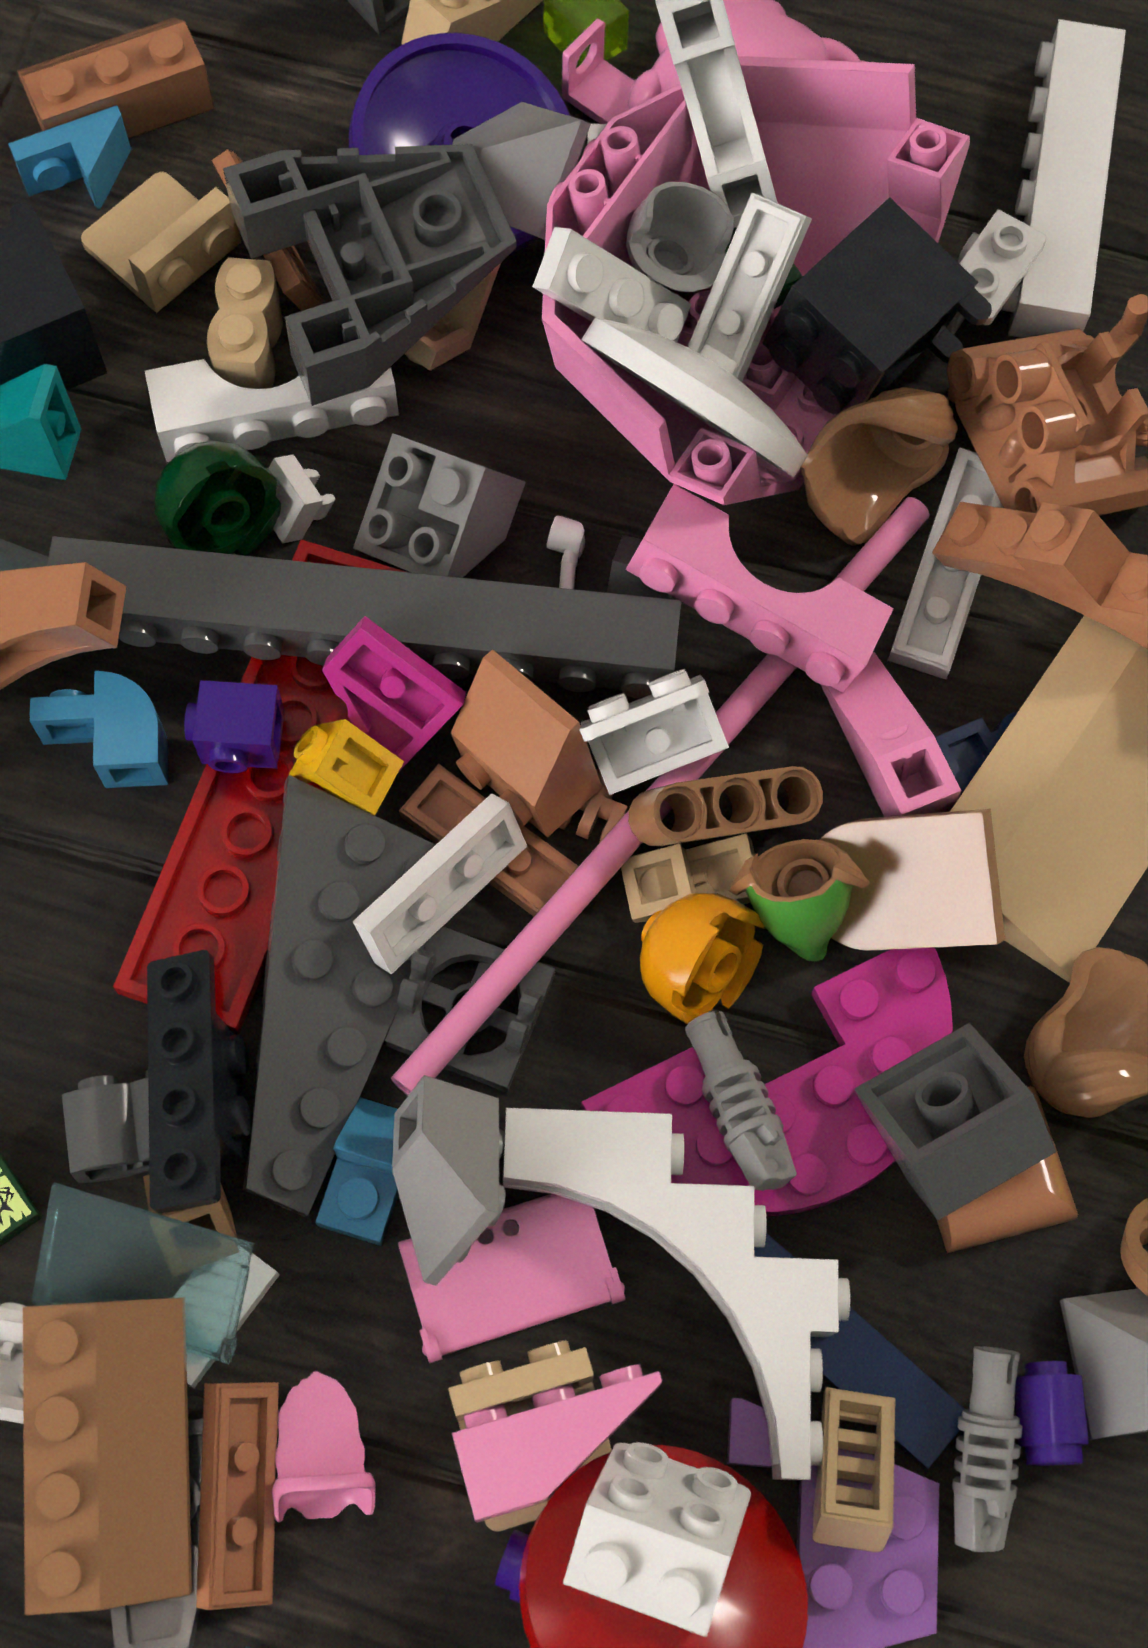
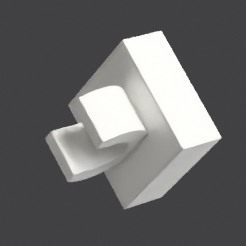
M294 454L273 459L268 468L277 479L279 487L276 488V497L281 502V512L273 529L282 543H288L303 539L312 521L323 519L328 514L335 501V497L333 494H325L323 496L319 494L315 488V484L320 477L319 473L314 469H303Z

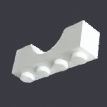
M655 0L672 61L684 94L710 191L720 197L728 206L734 218V228H736L751 193L758 194L776 203L778 202L724 1Z
M204 359L145 371L156 430L167 462H170L178 453L201 442L214 440L240 445L246 450L263 447L270 441L294 436L304 438L315 437L323 434L328 429L353 424L369 426L377 424L387 417L399 415L391 367L370 387L314 406L311 405L300 376L277 387L249 389L227 382L217 375Z

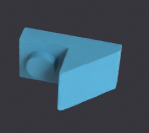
M117 105L8 143L28 196L46 190H55L68 182L83 178L97 210L103 206L131 152L122 115Z
M359 1098L333 1148L337 1160L315 1222L318 1227L382 1246L399 1195L392 1171L394 1113L398 1109Z

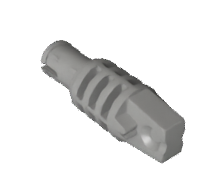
M712 1011L694 1018L685 1027V1032L698 1055L706 1076L703 1079L702 1092L705 1099L710 1103L709 1109L713 1117L717 1119L716 1125L719 1132L724 1136L727 1150L740 1166L750 1186H754V1190H775L784 1187L797 1176L784 1136L783 1123L780 1117L775 1114V1105L768 1098L769 1092L766 1085L760 1081L761 1074L758 1068L749 1060L743 1059L723 1012L719 1011L715 1014Z
M976 1346L973 1349V1380L969 1409H964L962 1416L958 1417L957 1428L964 1431V1436L956 1438V1449L962 1452V1456L955 1458L954 1469L961 1474L954 1477L952 1482V1489L954 1490L955 1544L974 1552H994L1004 1549L1010 1514L1017 1496V1487L1011 1484V1480H1016L1019 1474V1467L1013 1464V1459L1020 1457L1021 1447L1014 1443V1440L1022 1437L1023 1428L1019 1424L1020 1418L1014 1416L1015 1383L1020 1353L1002 1348Z

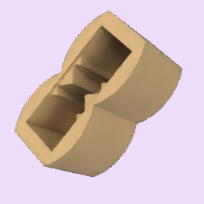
M228 257L222 264L216 278L215 295L219 310L214 315L207 333V348L213 371L227 382L249 389L272 388L276 372L272 348L280 337L283 325L282 309L272 264L268 260Z

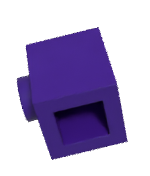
M200 680L197 703L189 702L186 707L184 732L185 739L193 741L202 764H208L210 768L224 773H241L246 771L247 767L278 769L285 712L278 686Z

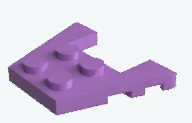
M732 1398L730 1400L727 1465L772 1468L768 1422L763 1407L744 1399ZM838 1449V1455L874 1460V1455ZM894 1464L893 1529L884 1550L881 1552H870L820 1544L813 1541L817 1465H811V1479L799 1480L796 1549L801 1559L808 1595V1621L803 1648H884L937 1633L939 1483ZM837 1479V1485L872 1490V1484Z

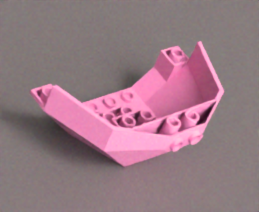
M738 56L777 202L812 218L794 260V264L802 276L889 198L898 204L937 243L939 242L968 152L970 136L916 118L915 64ZM681 84L611 118L599 136L587 144L580 161L565 181L556 185L547 203L545 251L554 227L568 228L633 267L626 247L629 223L637 207L647 198L653 188L665 182H687L704 187L710 191ZM713 285L710 288L695 292L672 291L691 303L677 343L688 347ZM543 294L542 321L555 368L671 483L722 505L799 490L804 482L800 469L794 477L783 472L757 456L754 449L733 441L592 349L581 340L592 322L560 304L555 299ZM779 306L772 311L742 383L774 411L807 453L817 434L827 421L836 416V414L825 411L815 400L813 392L792 372H787L780 368L771 357L769 349L762 344L781 308Z

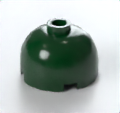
M214 440L193 444L178 453L164 467L156 483L155 514L174 549L231 554L238 550L241 555L245 556L255 550L271 533L280 515L281 502L276 497V488L279 485L277 479L265 464L242 446Z

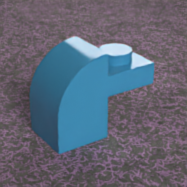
M94 671L93 695H87L78 690L63 689L52 692L50 697L30 698V723L43 745L93 742V766L105 788L168 785L167 736L151 699L134 681L116 673Z

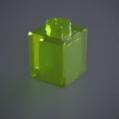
M544 0V33L562 53L597 18L605 22L604 60L608 61L627 49L629 10L620 0ZM590 45L586 47V49L582 52L581 56L578 59L576 68L586 58L590 49Z

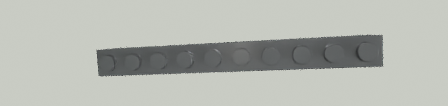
M57 536L52 537L47 566L86 562L127 586L119 639L126 644L137 647H151L156 642L181 644L184 648L197 653H214L218 651V648L244 651L251 657L262 660H275L280 658L281 655L306 657L309 661L324 666L326 658L358 622L366 616L448 679H464L469 674L476 675L483 657L492 649L531 682L558 683L561 688L572 692H589L597 687L621 690L622 693L629 697L641 699L652 694L649 682L673 673L675 670L681 600Z

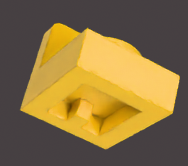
M343 719L314 725L302 735L294 749L293 755L297 760L289 775L305 783L314 782L331 795L372 815H376L404 761L349 721Z

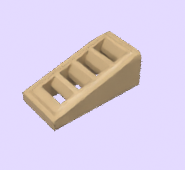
M826 1387L823 1394L821 1417L823 1454L821 1465H817L812 1539L820 1544L881 1552L884 1550L893 1529L895 1398ZM839 1420L876 1425V1434L839 1428ZM838 1449L873 1454L874 1460L838 1455ZM837 1479L872 1484V1490L837 1485Z

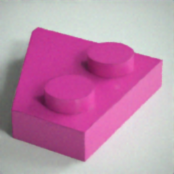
M366 616L358 622L330 653L322 669L336 696L346 703L348 708L347 716L351 723L403 760L404 763L400 770L463 706L466 691Z

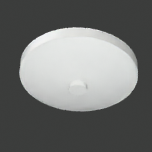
M594 318L581 339L592 349L733 441L754 449L757 456L790 476L794 477L807 458L808 454L784 422L744 383L732 375L738 364L712 346L706 344L699 354L654 332L599 318Z

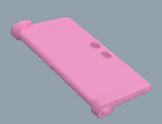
M549 1194L503 1209L497 1223L492 1227L488 1226L471 1245L467 1257L460 1263L456 1262L436 1286L423 1282L412 1239L398 1242L423 1328L419 1330L423 1341L422 1352L427 1356L429 1364L442 1360L443 1355L610 1301L612 1304L625 1301V1286L620 1281L617 1268H612L594 1207L556 1194Z

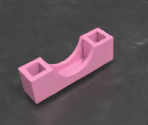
M673 484L625 569L639 577L649 588L667 593L681 600V602L694 608L707 621L724 625L750 640L760 651L770 655H777L805 671L813 681L821 685L831 686L842 693L866 667L894 609L841 578H837L824 588L807 593L786 592L761 582L743 566L735 554L729 536V514L676 484Z

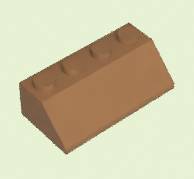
M185 1298L23 1307L25 1615L104 1610L192 1594Z

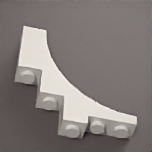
M506 1108L503 1187L556 1194L606 1211L655 1240L688 1269L728 1319L752 1367L768 1422L773 1480H810L811 1465L820 1466L823 1454L821 1422L811 1421V1392H820L822 1386L821 1349L810 1348V1337H830L839 1332V1321H847L850 1312L848 1278H838V1260L754 1257V1247L765 1246V1205H754V1186L671 1183V1175H682L684 1166V1135L672 1133V1114Z

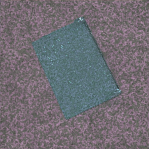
M54 1183L51 1187L32 1303L39 1306L185 1298L186 1351L229 1364L234 1356L238 1342L236 1333L250 1271L249 1264L254 1243Z

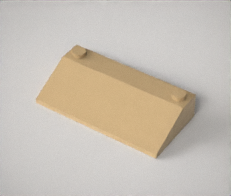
M1085 615L950 811L991 809L1005 932L1004 941L1069 983L1074 961L1083 951L1096 948L1148 867V649Z

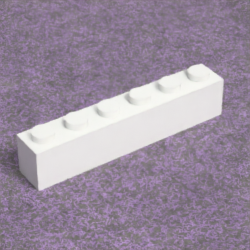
M1059 19L1052 42L1042 41L1040 45L1035 76L1044 78L1043 86L1035 87L1028 116L1029 122L1037 123L1036 133L1029 132L1022 159V168L1031 169L1030 180L1023 179L1021 182L1015 214L1023 215L1024 223L1044 233L1047 236V240L1040 254L1002 307V311L1011 312L1008 336L1027 338L1074 329L1084 331L1090 317L1126 30Z

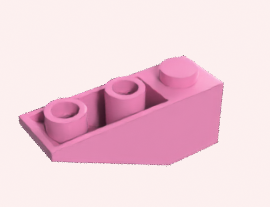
M875 652L872 653L866 667L844 693L831 686L821 685L884 817L951 811L959 799L961 789L934 734Z
M640 1364L632 1365L601 1375L602 1388L575 1396L573 1385H565L532 1396L535 1408L507 1416L505 1406L499 1405L464 1416L466 1429L454 1432L452 1435L475 1521L481 1522L546 1502L564 1481L660 1387L662 1383L660 1372L643 1376Z

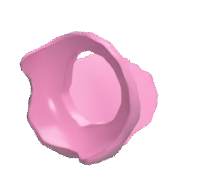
M315 1371L307 1379H302L297 1386L292 1387L279 1411V1440L275 1452L278 1479H275L272 1488L274 1516L277 1522L283 1520L287 1509L290 1508L298 1510L307 1519L333 1518L351 1504H356L366 1515H371L374 1512L375 1480L371 1473H365V1448L359 1433L356 1407L344 1387L336 1379Z

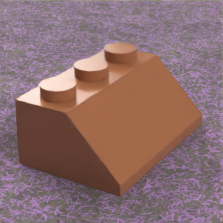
M171 18L17 71L42 131L117 105L122 115L127 136L131 138L214 109L205 64L185 21L177 18Z

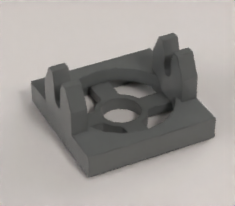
M442 926L427 941L424 950L418 949L414 952L411 959L409 980L403 978L397 1000L399 1009L385 1039L386 1046L411 1056L430 1034L425 1027L421 1009L422 1002L445 1010L447 1015L452 1010L457 998L468 992L505 949ZM469 960L479 961L471 983L462 984L454 990H450L430 982L436 974L451 964ZM537 962L516 986L519 998L518 1015L497 1007L473 1035L483 1034L492 1028L507 1034L505 1042L490 1052L466 1055L464 1053L470 1041L469 1039L444 1069L508 1093L555 977V968Z

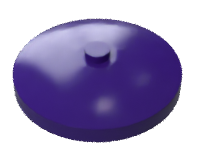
M438 33L416 38L399 46L386 55L370 72L361 88L352 112L349 127V148H358L359 155L395 154L396 146L452 145L453 140L520 102L564 115H570L565 103L549 79L533 63L515 50L494 40L477 35ZM510 226L517 242L516 249L509 255L526 248L539 237Z

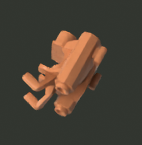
M1139 294L1131 297L1128 300L1123 317L1110 333H1099L1095 339L1090 335H1086L1081 329H1074L968 347L951 353L946 370L950 385L948 390L949 398L955 403L956 411L1005 509L1037 513L1044 502L1094 510L1098 516L1148 506V458L1146 456L1135 458L1136 446L1148 447V407L1138 388L1129 389L1121 396L1115 378L1117 362L1139 340L1148 319V296Z

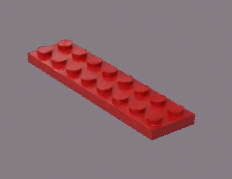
M302 539L292 561L405 572ZM281 655L280 658L275 660H262L251 657L241 683L277 685L285 709L278 769L247 767V770L241 773H224L214 770L206 764L113 985L117 994L147 1004V966L150 962L207 950L214 958L216 1014L234 1033L240 1034L266 968L271 911L275 898L278 869V844L284 811L285 780L297 760L293 755L294 749L302 735L314 725L343 719L351 723L347 716V705L334 693L322 671V665L315 664L306 657ZM314 782L307 783L330 794Z

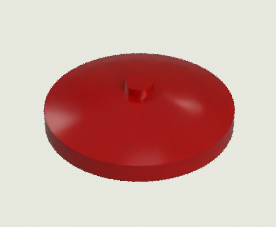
M653 1445L664 1451L668 1458L698 1469L711 1467L725 1471L733 1476L737 1483L744 1485L751 1492L706 1637L563 1584L586 1503L611 1452L592 1460L567 1478L541 1511L529 1534L520 1569L519 1595L524 1630L530 1648H803L808 1621V1595L801 1559L794 1541L784 1522L762 1493L732 1468L709 1456L681 1447Z

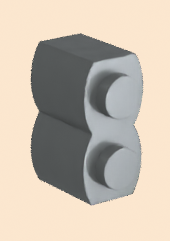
M148 1070L145 1072L144 1079L131 1083H119L118 1077L115 1076L90 1077L78 1083V1090L62 1094L70 1174L78 1183L108 1181L149 1172Z

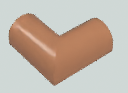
M1032 1086L1027 1087L1034 1094L1042 1117L1045 1121V1124L1053 1141L1037 1090L1035 1089V1087ZM1056 1152L943 1217L937 1223L946 1252L951 1253L1069 1222L1078 1218V1212L1058 1153Z

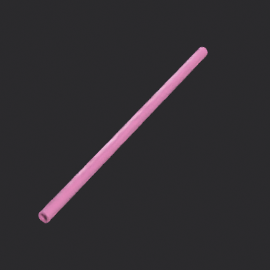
M907 497L833 581L841 578L860 590L865 591L929 518L927 507L918 499ZM767 654L717 710L716 715L728 745L797 668L796 666L777 655ZM724 750L660 775L647 790L678 782L698 780ZM663 800L660 806L661 820L673 809L665 800ZM629 811L391 1077L394 1084L407 1096L424 1075L432 1078L438 1076L643 843L632 833L628 822Z

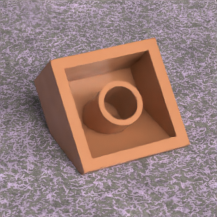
M492 649L483 657L451 731V735L461 755L456 761L460 771L478 789L482 790L488 785L500 795V798L509 802L518 825L524 827L530 822L547 838L603 788L587 742H584L579 730L581 728L579 721Z

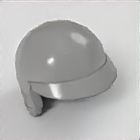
M665 182L652 189L647 198L637 207L630 220L626 247L631 263L636 270L670 291L695 292L710 288L716 280L726 256L725 250L732 239L734 218L725 202L706 188L687 182Z

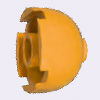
M718 893L688 894L667 905L664 910L655 912L646 922L641 934L640 970L643 983L650 996L673 1016L686 1024L694 1018L711 1011L720 999L722 1005L729 1009L749 983L762 954L763 944L753 939L755 926L764 929L759 915L738 901Z

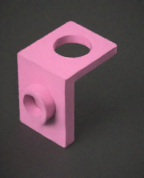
M597 18L562 54V98L599 124H608L611 118L629 110V93L635 81L604 60L605 22ZM590 45V49L586 58L576 68L578 59L581 56L582 52L586 49V47Z

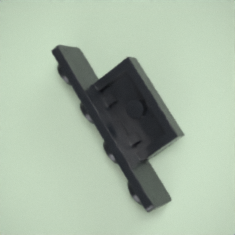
M200 950L155 960L147 966L150 1207L158 1214L217 1203L221 1199L220 1166L245 1161L244 1136L250 1134L252 1126L249 1106L242 1094V1074H246L249 1070L247 1046L242 1036L236 1035L216 1014L214 958L207 950Z

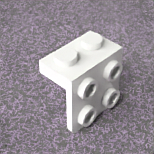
M682 669L649 682L651 695L628 703L625 694L621 693L588 707L589 710L587 712L590 719L581 722L579 730L584 742H589L609 795L729 748L708 695L709 689L701 675L689 679L687 671Z
M617 1443L614 1445L586 1503L563 1584L706 1637L751 1492L744 1485L737 1483L733 1476L720 1469L711 1467L698 1469L668 1458L664 1451L647 1443Z

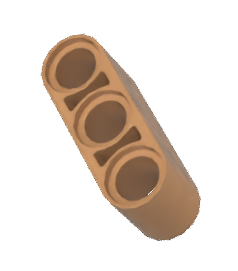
M796 766L678 782L640 793L632 801L628 822L632 833L637 839L649 846H665L802 824L812 820L819 813L823 803V790L819 780L811 771L804 767ZM779 785H782L786 790L789 798L786 811L782 809L777 799ZM722 792L728 796L732 804V815L729 821L722 815L719 808V798ZM663 800L670 804L675 814V822L671 830L662 823L660 817V806Z

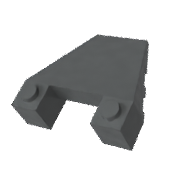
M472 144L396 146L395 154L359 155L358 148H337V156L302 157L301 150H280L223 168L231 212L250 258L253 259L307 241L332 298L331 302L285 317L291 357L312 406L370 387L516 249L517 241Z

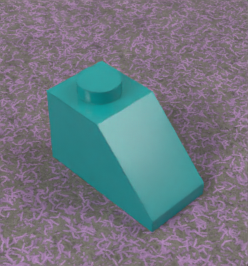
M43 364L0 385V469L66 480L81 433V426L57 366Z

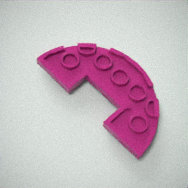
M935 947L890 949L813 988L811 995L840 1047L765 1084L769 1092L768 1098L775 1105V1114L780 1117L783 1123L784 1136L797 1176L782 1188L763 1191L754 1190V1205H765L766 1216L800 1213L828 1205L849 1196L869 1184L896 1161L859 1100L855 1088L952 1033L951 999L946 976ZM693 1047L581 1102V1109L583 1111L672 1114V1133L684 1135V1166L682 1175H671V1183L750 1186L740 1166L727 1150L724 1136L719 1132L716 1125L717 1119L713 1117L709 1109L710 1103L703 1095V1079L706 1076Z

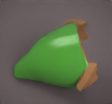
M801 839L776 845L766 850L760 856L757 853L747 859L736 878L732 881L729 892L736 896L743 892L746 893L763 925L776 940L785 944L807 961H820L827 953V945L830 938L836 933L843 922L849 907L853 885L863 889L870 882L865 878L847 852L826 841Z

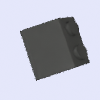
M970 1023L855 1088L859 1100L907 1181L937 1221L1057 1152L1034 1094Z

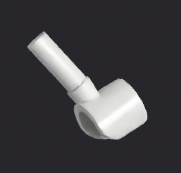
M556 516L554 518L547 540V548L564 553L561 560L559 588L574 589L578 558H580L585 547L584 527L580 522L563 516Z

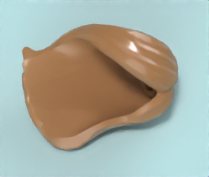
M902 387L882 392L867 402L851 406L827 421L817 434L807 452V458L800 467L804 477L808 506L827 529L852 546L867 542L886 522L892 511L909 492L931 480L942 469L949 453L948 444L955 439L958 430L948 399L936 392Z
M1096 947L1083 951L1073 963L1070 985L1064 996L1040 1018L1028 1036L1024 1059L1030 1082L1040 1096L1058 1111L1065 1114L1092 1118L1107 1114L1134 1099L1148 1095V965L1139 958L1110 948Z

